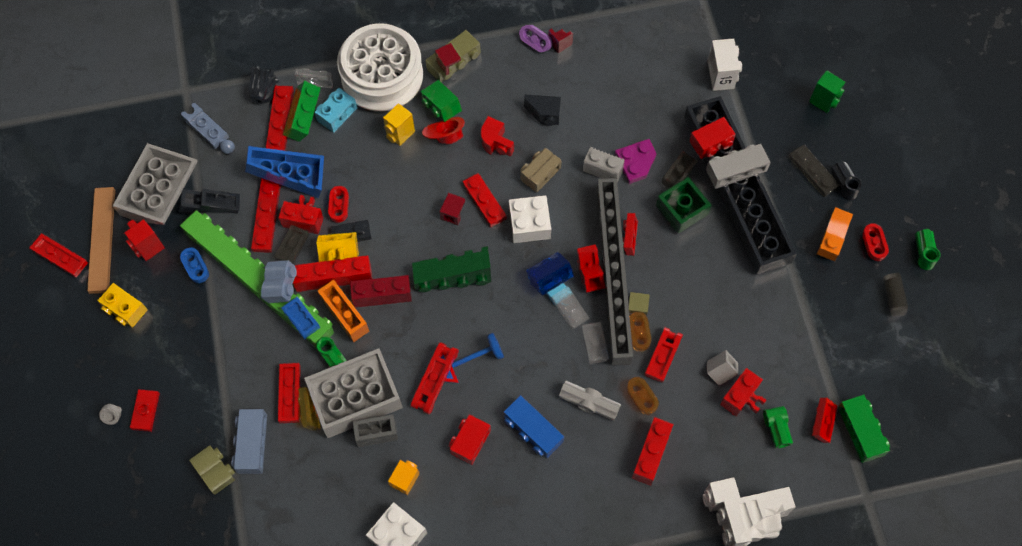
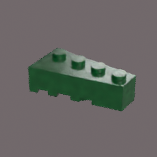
M488 246L482 247V251L473 253V250L464 251L465 254L462 256L450 254L446 255L443 260L432 258L412 263L415 290L429 292L431 289L447 290L450 287L456 286L465 288L473 284L482 286L492 282Z

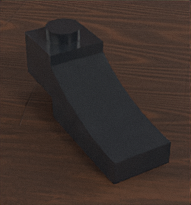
M203 188L201 192L183 189L179 196L178 212L193 214L197 210L199 213L226 212L238 214L240 194Z

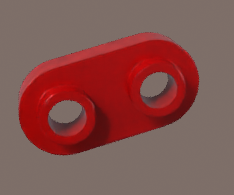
M336 186L330 191L328 213L333 222L340 223L348 217L349 194L345 187Z
M877 224L867 225L862 233L867 253L872 260L881 261L889 252L883 229Z

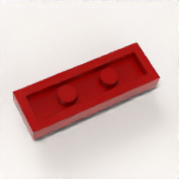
M479 173L462 181L463 186L490 227L507 219L503 209Z
M42 233L30 246L34 253L76 278L88 264L84 258Z
M300 363L280 364L279 423H299Z

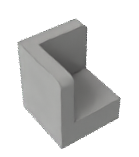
M725 350L707 361V374L718 385H722L739 375L738 362Z

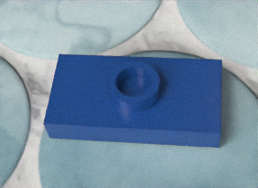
M298 297L281 307L282 311L304 339L320 329V325Z

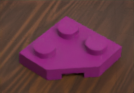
M650 139L615 151L617 158L624 159L623 172L629 184L647 178L657 154Z

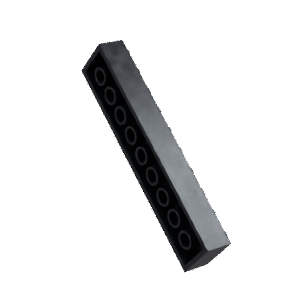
M721 96L687 106L684 116L691 133L724 117L736 134L732 146L727 149L722 148L711 157L706 156L703 158L706 166L714 157H723L731 151H740L746 148ZM759 174L717 188L756 274L758 275L791 264L797 254Z

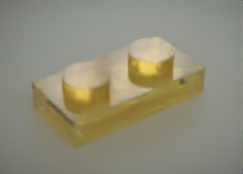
M307 387L299 388L298 402L301 406V423L304 428L313 431L320 429L319 417Z

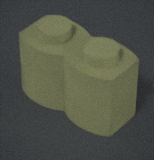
M208 446L191 458L190 462L215 495L235 481L232 476L235 472L229 464H223L221 459L224 456L218 448L213 450L211 446Z

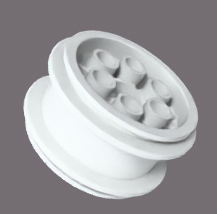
M389 24L364 26L352 33L339 50L337 66L343 89L362 108L372 111H390L398 103L402 106L408 103L418 93L422 85L423 68L418 44L410 34L398 27Z

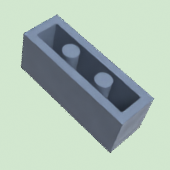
M239 409V416L235 418V426L238 429L237 435L234 436L233 440L236 452L232 456V467L238 474H263L267 414L264 409Z

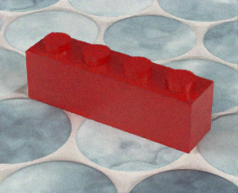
M369 256L295 265L297 274L293 285L297 292L321 289L333 280L338 286L351 285L350 281L373 279Z

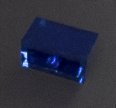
M559 252L526 270L531 285L542 296L574 277L570 262Z

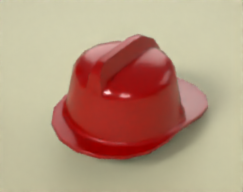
M452 117L446 122L441 121L430 124L423 129L422 135L429 139H437L442 144L455 143L463 138L462 128L465 120L461 117Z

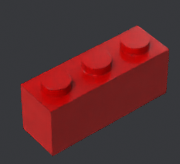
M654 417L632 479L650 486L652 485L674 424Z

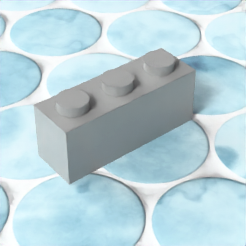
M761 144L749 145L743 150L731 151L726 156L712 158L708 162L706 171L716 189L767 172L771 162Z

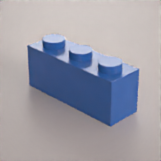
M521 395L504 411V422L511 429L513 427L517 429L520 438L526 443L529 441L534 446L533 450L539 456L544 455L548 458L564 442V436Z

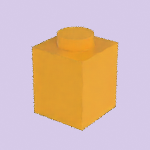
M400 460L388 480L389 485L408 495L419 476L417 465L408 460L406 462Z

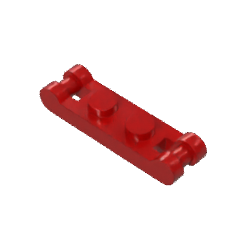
M442 342L438 344L411 402V407L423 409V412L431 414L444 381L459 353V349L446 347L447 345ZM443 354L448 355L446 360L441 358ZM423 395L428 397L427 402L422 401Z

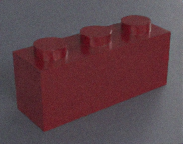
M409 275L350 281L351 298L355 308L412 302Z

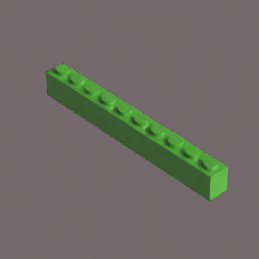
M196 210L180 225L189 238L298 332L281 309V307L289 302L268 303L262 299L261 289L265 280V269L263 268L264 264L256 258L254 260L250 257L251 253L245 247L240 248L237 245L238 242L231 235L227 237L224 234L225 231L218 224L214 226L211 223L210 217L205 213L201 214ZM293 294L290 301L298 297L320 325V329L305 338L317 348V343L321 338H330L334 334L333 324L326 317L321 318L314 306H307L300 294Z

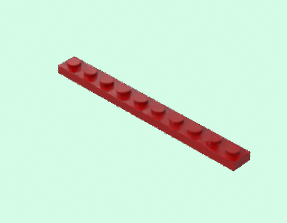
M275 85L266 144L267 149L286 151L287 137L283 133L293 100V86ZM261 178L251 249L253 252L272 253L281 185Z

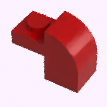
M489 116L481 128V141L484 150L492 155L495 149L502 155L511 156L514 152V142L502 137L505 132L504 123Z
M596 245L578 248L577 264L586 293L604 289V275L599 265Z

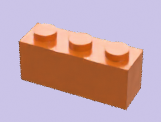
M334 280L318 290L321 300L353 343L369 332L365 320Z

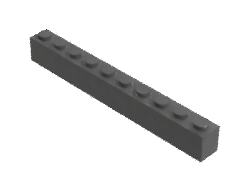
M617 178L598 179L597 198L611 364L631 365L633 349Z

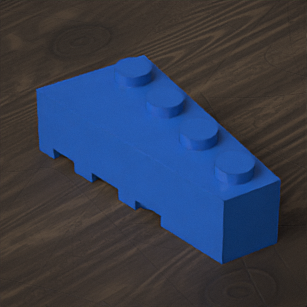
M248 146L245 172L319 198L322 191L324 156Z

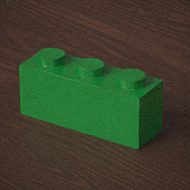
M304 80L296 88L284 129V136L300 142L308 135L320 87Z
M865 395L840 403L837 409L861 462L864 463L885 456L890 451L889 441L883 436L880 430V422L874 417L872 405L869 400H866Z

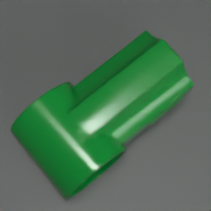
M923 229L915 234L919 253L918 265L924 270H931L938 262L940 252L936 248L933 231Z
M323 337L318 341L317 349L319 354L330 368L347 361L331 338ZM325 345L332 346L329 351H322Z
M781 406L763 410L764 422L767 428L769 427L775 448L780 449L792 445L793 441L788 427L789 419L786 408Z

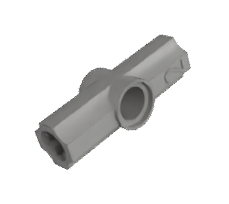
M565 381L559 394V398L578 405V408L590 414L597 413L613 421L621 406L620 403L603 397L595 389L582 388L568 381Z

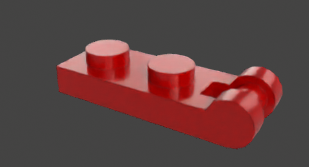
M664 328L645 376L661 383L664 382L683 334L679 332L676 334L671 332L669 328ZM666 339L673 340V344L667 342Z

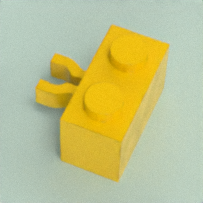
M356 232L319 235L317 238L319 262L342 260L344 258L358 257L359 255Z

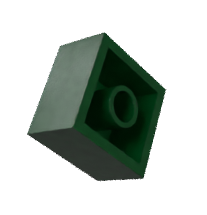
M688 177L659 195L656 207L679 234L709 214L711 204Z

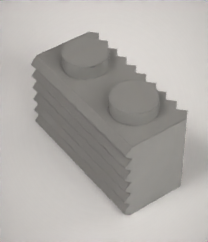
M591 147L585 157L583 171L603 179L617 178L618 183L623 172L624 159L617 158V156L614 157L610 153L600 152V150Z

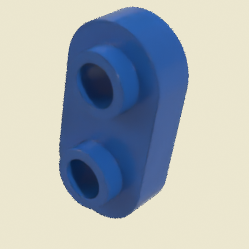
M195 248L183 250L180 259L191 280L195 283L206 281L209 277V270L199 252Z

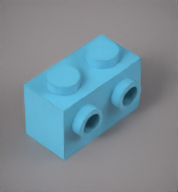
M338 88L329 95L323 104L317 107L315 111L317 121L334 133L357 109L356 100Z

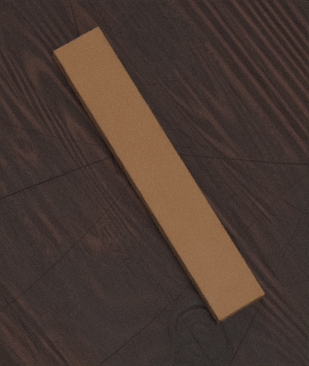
M114 187L95 188L88 277L89 294L105 293L109 288L114 219L113 204L115 202Z

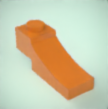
M835 207L821 240L822 242L817 252L818 255L833 261L836 260L845 240L844 238L853 214Z

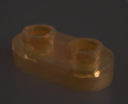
M635 312L630 316L632 347L637 351H645L651 344L648 318L644 313ZM638 321L641 325L636 326L634 323ZM643 340L644 344H639L637 341Z
M641 377L630 379L627 385V392L638 409L646 415L655 413L659 401L647 382ZM638 386L640 391H635L633 387ZM648 402L651 404V407L647 408L644 404Z

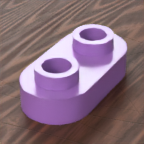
M525 25L520 29L519 35L521 40L538 52H546L552 47L551 37L534 25Z

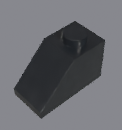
M525 94L524 107L541 124L548 126L559 125L561 97Z

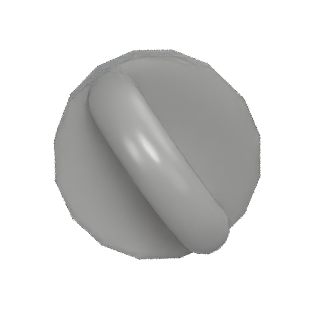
M113 404L104 405L99 412V418L105 424H115L121 416L122 409Z

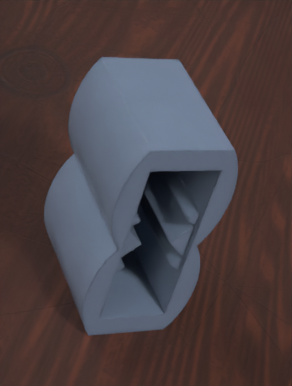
M289 260L268 262L266 264L265 280L261 289V297L266 302L290 301L294 292L292 283L297 271L295 265Z

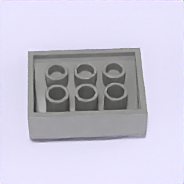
M147 143L113 207L122 217L134 219L137 222L144 219L147 223L164 225L198 162L197 159Z
M380 349L304 378L327 438L354 428L353 421L368 419L372 416L381 417L403 408Z

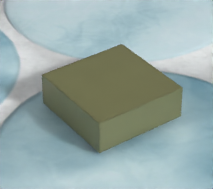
M630 292L629 313L647 315L650 295Z

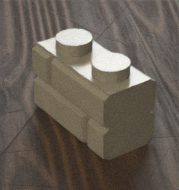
M544 148L541 152H536L532 158L533 161L530 164L526 163L520 170L521 181L535 192H538L561 169V159L555 154L553 155L547 148Z

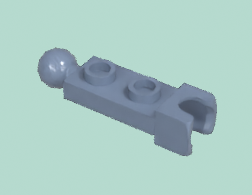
M196 103L192 104L194 113H181L184 121L215 149L220 146L221 151L225 154H230L234 151L235 145L231 140H227L229 138L228 134L205 114Z

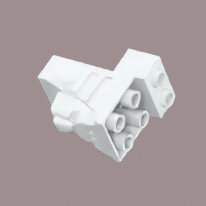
M735 478L712 482L704 491L705 494H703L705 507H709L710 512L718 510L716 517L718 524L722 525L724 530L722 538L725 546H747L751 542L759 541L763 538H777L779 531L782 529L781 517L787 516L796 508L789 487L740 498Z

